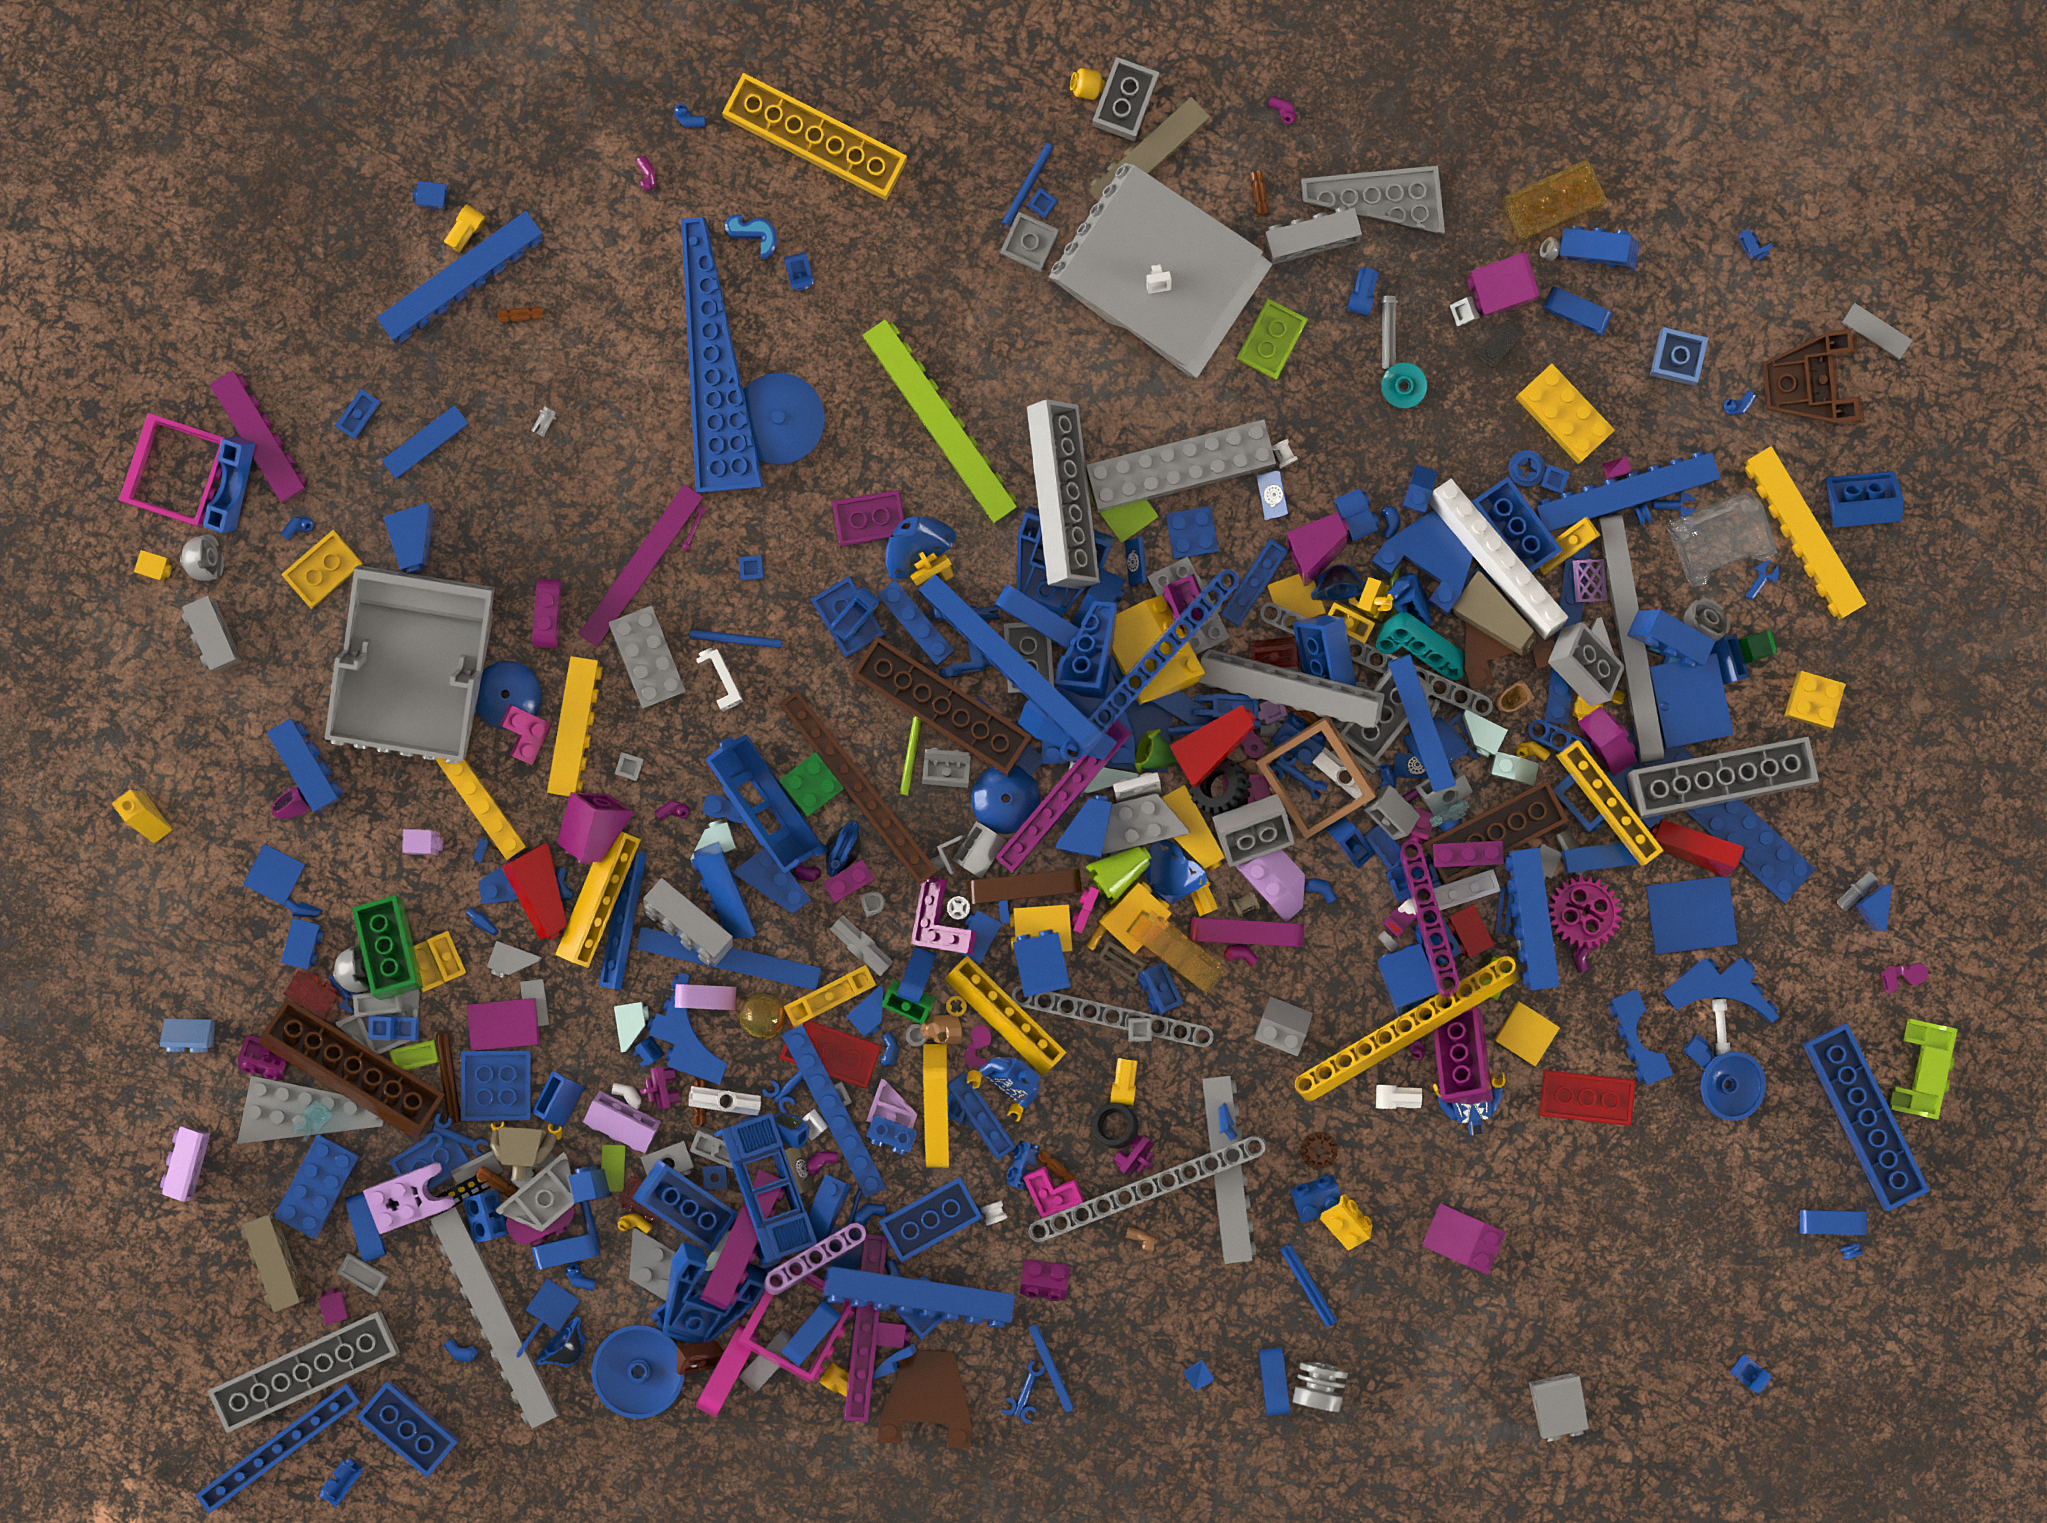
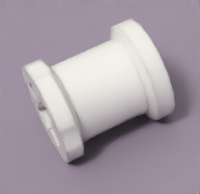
M1288 439L1272 446V450L1280 462V469L1298 460V457L1293 455L1288 445Z

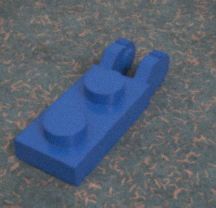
M1213 694L1194 696V702H1212L1211 710H1194V716L1219 718L1243 705L1245 710L1250 708L1255 719H1258V699H1252L1248 695Z

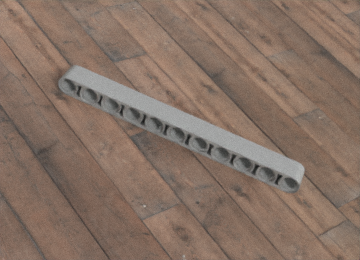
M1621 514L1598 517V529L1621 661L1625 666L1623 672L1640 763L1663 760L1664 750L1646 647L1644 643L1627 636L1639 611L1623 517Z
M1267 603L1260 610L1262 622L1292 636H1295L1294 629L1286 627V618L1292 616L1297 620L1309 619L1274 603ZM1271 607L1276 610L1277 616L1275 619L1268 620L1265 618L1264 610ZM1347 635L1349 647L1355 644L1361 649V654L1358 657L1351 656L1352 662L1383 675L1389 668L1388 662L1398 659L1396 656L1383 654L1375 647ZM1372 654H1379L1381 656L1382 663L1380 666H1373L1370 663L1369 659ZM1414 665L1416 672L1422 673L1424 680L1433 686L1437 681L1445 685L1443 694L1435 693L1432 688V693L1429 696L1438 698L1461 710H1468L1480 717L1486 716L1492 711L1493 704L1487 696ZM1459 690L1466 694V701L1461 704L1454 699L1455 693ZM1478 700H1484L1487 703V710L1484 713L1476 710L1475 705Z
M1251 1136L1042 1218L1031 1224L1028 1231L1029 1236L1036 1242L1045 1241L1257 1158L1265 1152L1266 1142L1260 1136ZM1252 1140H1257L1261 1143L1262 1148L1259 1153H1253L1249 1149V1143ZM1234 1148L1239 1151L1240 1158L1238 1161H1231L1228 1158L1229 1149ZM1209 1157H1214L1218 1161V1167L1215 1170H1211L1206 1166V1160ZM1191 1165L1195 1167L1197 1173L1194 1178H1188L1185 1175L1184 1170L1186 1166ZM1165 1174H1171L1175 1178L1173 1186L1168 1187L1163 1183ZM1148 1182L1152 1184L1154 1190L1151 1195H1145L1142 1192L1141 1187L1143 1183ZM1122 1191H1128L1132 1195L1130 1203L1126 1204L1121 1201L1120 1194ZM1105 1199L1109 1201L1110 1210L1108 1212L1100 1210V1200ZM1079 1208L1087 1209L1089 1212L1087 1220L1079 1219L1077 1216ZM1058 1216L1066 1218V1228L1061 1229L1056 1225ZM1036 1225L1045 1227L1046 1234L1044 1237H1038L1035 1234L1034 1229Z

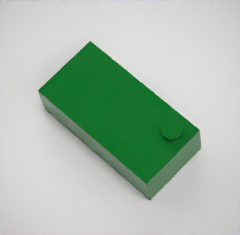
M393 895L353 907L352 912L372 996L378 1000H383L424 988L403 900Z

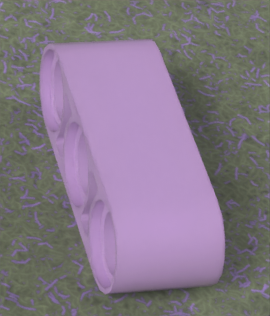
M676 984L675 1008L736 1010L737 987Z

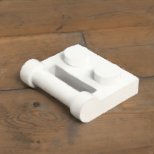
M1150 772L1144 773L1138 778L1131 780L1122 779L1113 784L1116 803L1155 793L1162 795L1158 772L1153 774Z

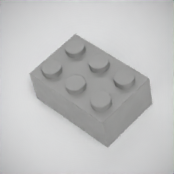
M1116 57L1095 112L1092 126L1135 141L1156 86L1159 72Z
M206 596L182 607L184 613L181 614L186 626H190L194 633L191 635V639L195 647H199L203 655L200 656V659L205 669L208 668L210 671L218 674L243 663L215 599Z
M1023 622L1004 624L1005 641L1054 687L1051 640ZM1007 679L1008 695L1023 694Z
M1583 622L1561 629L1548 660V663L1589 706L1611 701L1625 667Z
M1278 794L1212 817L1222 852L1229 867L1295 844L1285 808Z

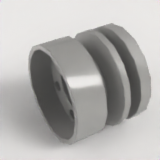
M1300 1362L1299 1368L1309 1371V1375L1298 1374V1378L1306 1381L1307 1384L1306 1386H1295L1292 1401L1313 1408L1340 1412L1343 1396L1333 1391L1334 1388H1345L1346 1384L1336 1381V1377L1347 1379L1348 1372L1326 1363Z

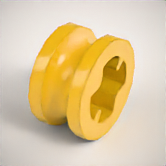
M953 996L946 1003L947 1012L956 1017L962 1016L967 1008L966 1001L960 996ZM954 1000L955 1003L956 1000L962 1002L960 1005L962 1011L959 1013L958 1010H956V1013L951 1011L952 1005L950 1003Z

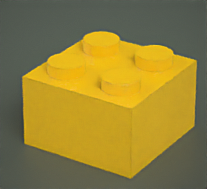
M1804 671L1797 672L1784 717L1824 729H1832L1846 684Z

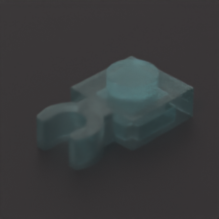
M1460 800L1428 820L1432 827H1436L1448 819L1453 818L1455 821L1465 816V810L1470 807L1466 800Z
M315 1099L300 1116L305 1122L296 1125L292 1132L295 1134L299 1129L305 1130L306 1135L302 1138L304 1142L310 1137L311 1129L313 1128L318 1132L331 1118L333 1113Z

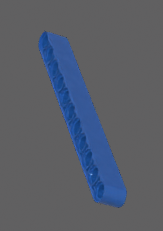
M1229 569L1219 572L1088 715L1087 719L1102 735L1237 587L1239 578L1236 572ZM1223 575L1230 577L1231 585L1229 587L1222 584ZM1208 592L1214 593L1216 597L1214 604L1207 601L1206 594ZM1193 608L1200 612L1201 616L1198 621L1191 617ZM1178 625L1185 629L1183 638L1176 635L1175 630ZM1162 642L1167 643L1170 647V652L1167 655L1160 651ZM1147 659L1154 663V670L1152 672L1147 671L1144 666ZM1132 676L1139 680V686L1136 689L1129 685V679ZM1116 693L1123 696L1124 701L1121 706L1116 705L1114 702V695ZM1101 710L1108 714L1106 723H1102L1098 719V713ZM1069 737L1060 747V755L1065 761L1079 760L1085 754ZM1070 744L1077 748L1075 757H1071L1067 753V747Z
M934 574L918 589L920 595L1083 752L1087 754L1104 738L1101 732L937 575Z
M1006 584L995 602L997 607L1066 650L1069 649V643L1079 631V628L1010 585ZM1112 654L1110 666L1116 681L1119 682L1124 675ZM1180 691L1150 701L1187 725L1210 723L1216 720V718H1211V716H1194V710L1209 709L1194 702L1193 699Z

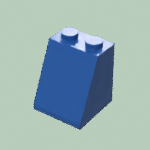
M428 503L383 517L399 568L407 574L417 575L423 572L422 568L428 567L434 509Z
M1094 795L1093 799L1089 798L1056 843L1055 850L1101 858L1112 802L1107 801L1108 797Z
M1053 929L1039 932L1040 936L1031 938L1030 934L1016 937L1017 941L1013 942L1024 997L1070 987L1059 934L1053 933Z
M1421 943L1407 945L1401 951L1386 953L1380 959H1377L1381 976L1398 1018L1439 994Z

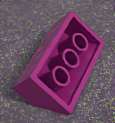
M1476 1005L1433 1030L1441 1100L1443 1102L1472 1105L1493 1101L1483 1014Z

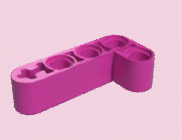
M739 1324L695 1406V1408L714 1418L717 1417L751 1353V1350L737 1343L745 1328L741 1324ZM753 1332L749 1340L756 1343L760 1335Z

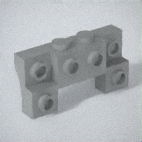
M1188 556L1147 576L1156 597L1164 595L1163 592L1165 590L1163 586L1195 574L1201 591L1208 584L1205 579L1201 580L1197 575ZM1206 594L1207 601L1214 604L1216 599L1211 600L1209 594ZM1220 606L1211 614L1212 617H1209L1188 640L1196 656L1230 639L1218 614L1221 612Z

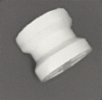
M957 896L950 899L947 905V912L952 918L959 920L969 914L970 904L964 897Z
M1002 1200L980 1208L981 1213L985 1214L986 1226L1008 1218L1007 1214L1002 1210Z

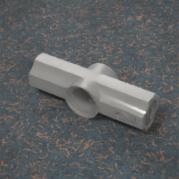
M844 915L830 928L832 933L842 940L860 961L863 960L879 976L892 965L893 961L881 951L865 932L855 927Z

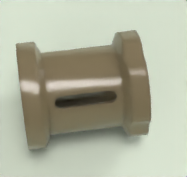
M1249 891L1247 895L1238 899H1231L1234 910L1239 918L1244 913L1253 909H1260L1253 891Z

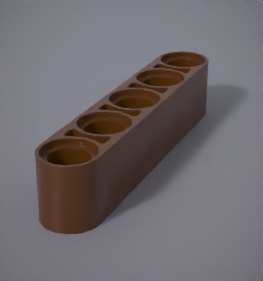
M1080 869L967 881L970 904L1082 892Z

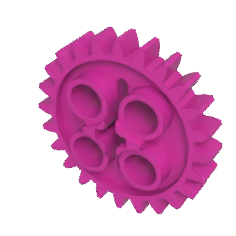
M1581 875L1576 882L1571 877L1569 885L1563 881L1561 883L1562 889L1556 887L1554 890L1557 896L1551 895L1549 898L1553 902L1548 904V910L1553 911L1549 913L1550 919H1553L1551 927L1557 928L1554 935H1562L1560 942L1566 939L1569 940L1568 947H1571L1573 943H1577V950H1580L1582 945H1585L1588 951L1593 944L1598 949L1600 941L1606 945L1608 942L1607 937L1612 939L1615 936L1612 930L1617 931L1620 928L1616 923L1620 922L1622 917L1616 914L1620 913L1622 908L1615 906L1619 903L1620 899H1612L1615 891L1608 893L1606 890L1609 885L1606 884L1601 887V879H1598L1596 883H1592L1591 876L1588 877L1587 881H1584ZM1573 894H1580L1584 901H1575ZM1594 904L1603 905L1605 911L1598 912ZM1583 909L1587 911L1586 917L1582 915ZM1564 914H1571L1575 921L1572 923L1566 921ZM1585 924H1592L1596 931L1589 932Z

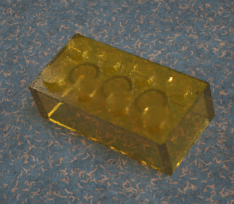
M1587 159L1505 196L1502 204L1520 243L1603 206L1607 199Z
M1142 910L1126 931L1180 975L1207 994L1210 993L1225 973L1219 968L1221 965L1219 961L1204 952L1200 946L1190 941L1186 935L1175 929L1168 921L1153 911L1149 914Z

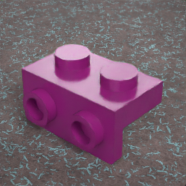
M1195 574L1163 586L1165 590L1163 592L1164 598L1172 607L1174 621L1201 592ZM1193 608L1191 617L1198 621L1201 616L1200 612Z
M1024 1259L1020 1294L1029 1298L1043 1297L1051 1301H1064L1066 1299L1070 1266Z

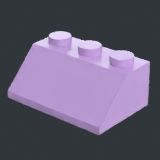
M180 1126L179 1130H175L172 1143H175L173 1152L169 1153L166 1165L169 1166L168 1173L163 1175L160 1188H163V1195L183 1202L193 1200L210 1132L187 1126Z

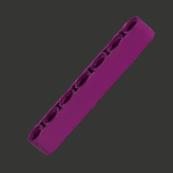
M1409 840L1402 845L1400 851L1402 867L1437 990L1441 996L1451 997L1455 995L1459 987L1458 974L1422 847L1417 841ZM1412 848L1417 852V855L1415 857H1408L1405 854V850ZM1419 870L1422 872L1423 878L1414 879L1411 872ZM1425 892L1429 895V900L1420 901L1417 894ZM1432 914L1436 921L1434 923H1427L1424 921L1423 916ZM1438 936L1442 943L1435 946L1430 942L1429 938ZM1444 958L1447 960L1448 966L1441 968L1436 964V960ZM1450 980L1453 982L1454 988L1447 990L1442 986V982Z

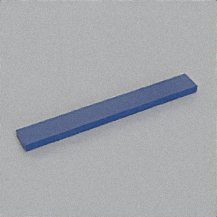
M645 927L640 928L636 946L637 950L706 965L698 958V952L693 948L690 951L680 943L682 939L677 935L671 936L667 932ZM731 948L716 966H713L711 963L707 965L812 990L817 989L821 971L820 967L737 948Z

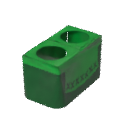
M1771 630L1739 638L1745 664L1778 653Z

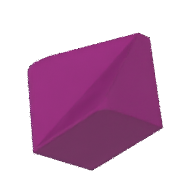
M1626 455L1623 458L1602 465L1606 480L1619 478L1631 472Z

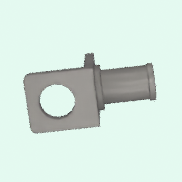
M964 835L937 846L939 855L930 859V861L938 871L946 868L950 875L957 873L945 847L964 839Z

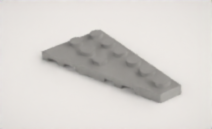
M1438 166L1301 179L1303 203L1332 210L1348 206L1349 209L1355 208L1356 214L1359 216L1442 235L1445 234Z
M251 1076L237 1144L384 1126V1120L340 1093Z

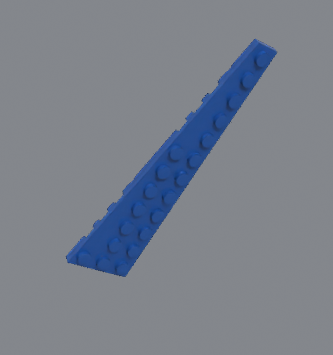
M706 218L681 219L696 493L764 488Z

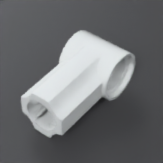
M1376 1085V1108H1421L1422 1088Z

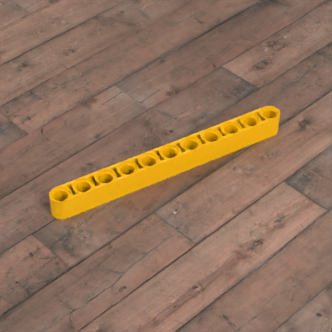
M1504 956L1460 981L1454 996L1443 997L1440 994L1434 996L1301 1074L1295 1081L1296 1090L1307 1101L1319 1098L1512 985L1520 978L1521 972L1519 967L1511 957ZM1512 967L1509 973H1503L1506 968ZM1487 979H1492L1490 984L1483 985ZM1454 985L1448 988L1447 990L1453 989ZM1472 990L1469 996L1463 997L1466 991ZM1452 1002L1449 1008L1443 1009L1446 1003ZM1427 1014H1432L1429 1020H1423ZM1412 1025L1411 1030L1403 1032L1405 1027ZM1392 1037L1389 1043L1383 1044L1386 1038ZM1367 1049H1372L1369 1055L1363 1056ZM1347 1061H1352L1351 1065L1343 1067ZM1332 1072L1329 1078L1324 1079L1326 1073ZM1312 1084L1309 1090L1304 1091L1306 1085Z

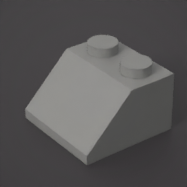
M1270 996L1253 1039L1298 1056L1313 1013Z

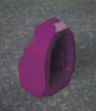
M299 787L290 788L273 803L271 813L280 820L290 819L298 815H304L311 808Z

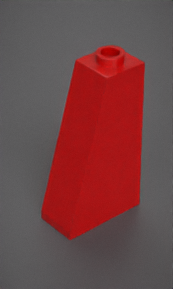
M1243 705L1169 745L1193 789L1255 729L1253 722L1256 719L1250 708L1245 710Z
M1663 819L1657 825H1653L1650 831L1664 852L1725 878L1736 869L1744 850L1743 846Z
M546 842L501 866L540 940L547 937L549 940H552L562 934L560 930L567 927L551 853Z

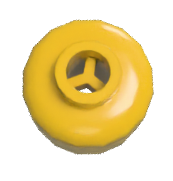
M1080 68L1072 74L1070 89L1073 90L1076 97L1095 100L1099 93L1103 94L1105 80H1102V75L1099 71Z

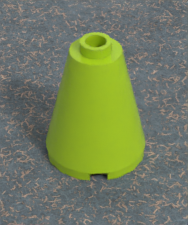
M1135 846L1093 862L1085 868L1090 871L1088 875L1101 895L1105 893L1108 897L1106 901L1111 905L1151 865L1149 860L1152 858L1145 847L1141 849L1139 846Z

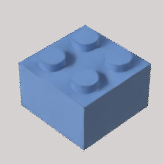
M1663 327L1659 333L1650 376L1695 386L1699 381L1708 338Z

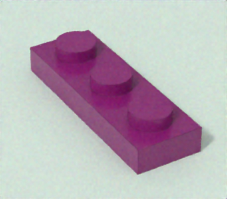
M1503 841L1432 844L1433 868L1504 864Z

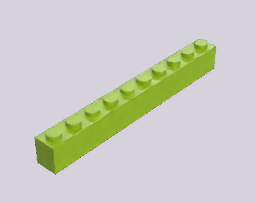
M886 319L863 334L864 340L994 525L1017 510L1015 504L1018 501L1011 491H1005L1002 486L1005 483L998 472L994 474L989 466L992 464L985 453L979 454L976 449L979 446L971 434L969 436L963 431V428H965L964 423L959 416L954 418L949 410L952 409V406L945 397L941 399L936 391L939 388L932 378L928 380L923 372L926 369L919 359L914 361L911 357L912 349L906 341L901 342L897 337L900 332L893 322L888 324Z

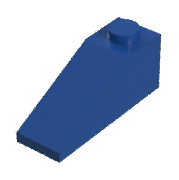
M825 1174L809 1216L817 1243L830 1236L852 1188L851 1184L828 1174Z

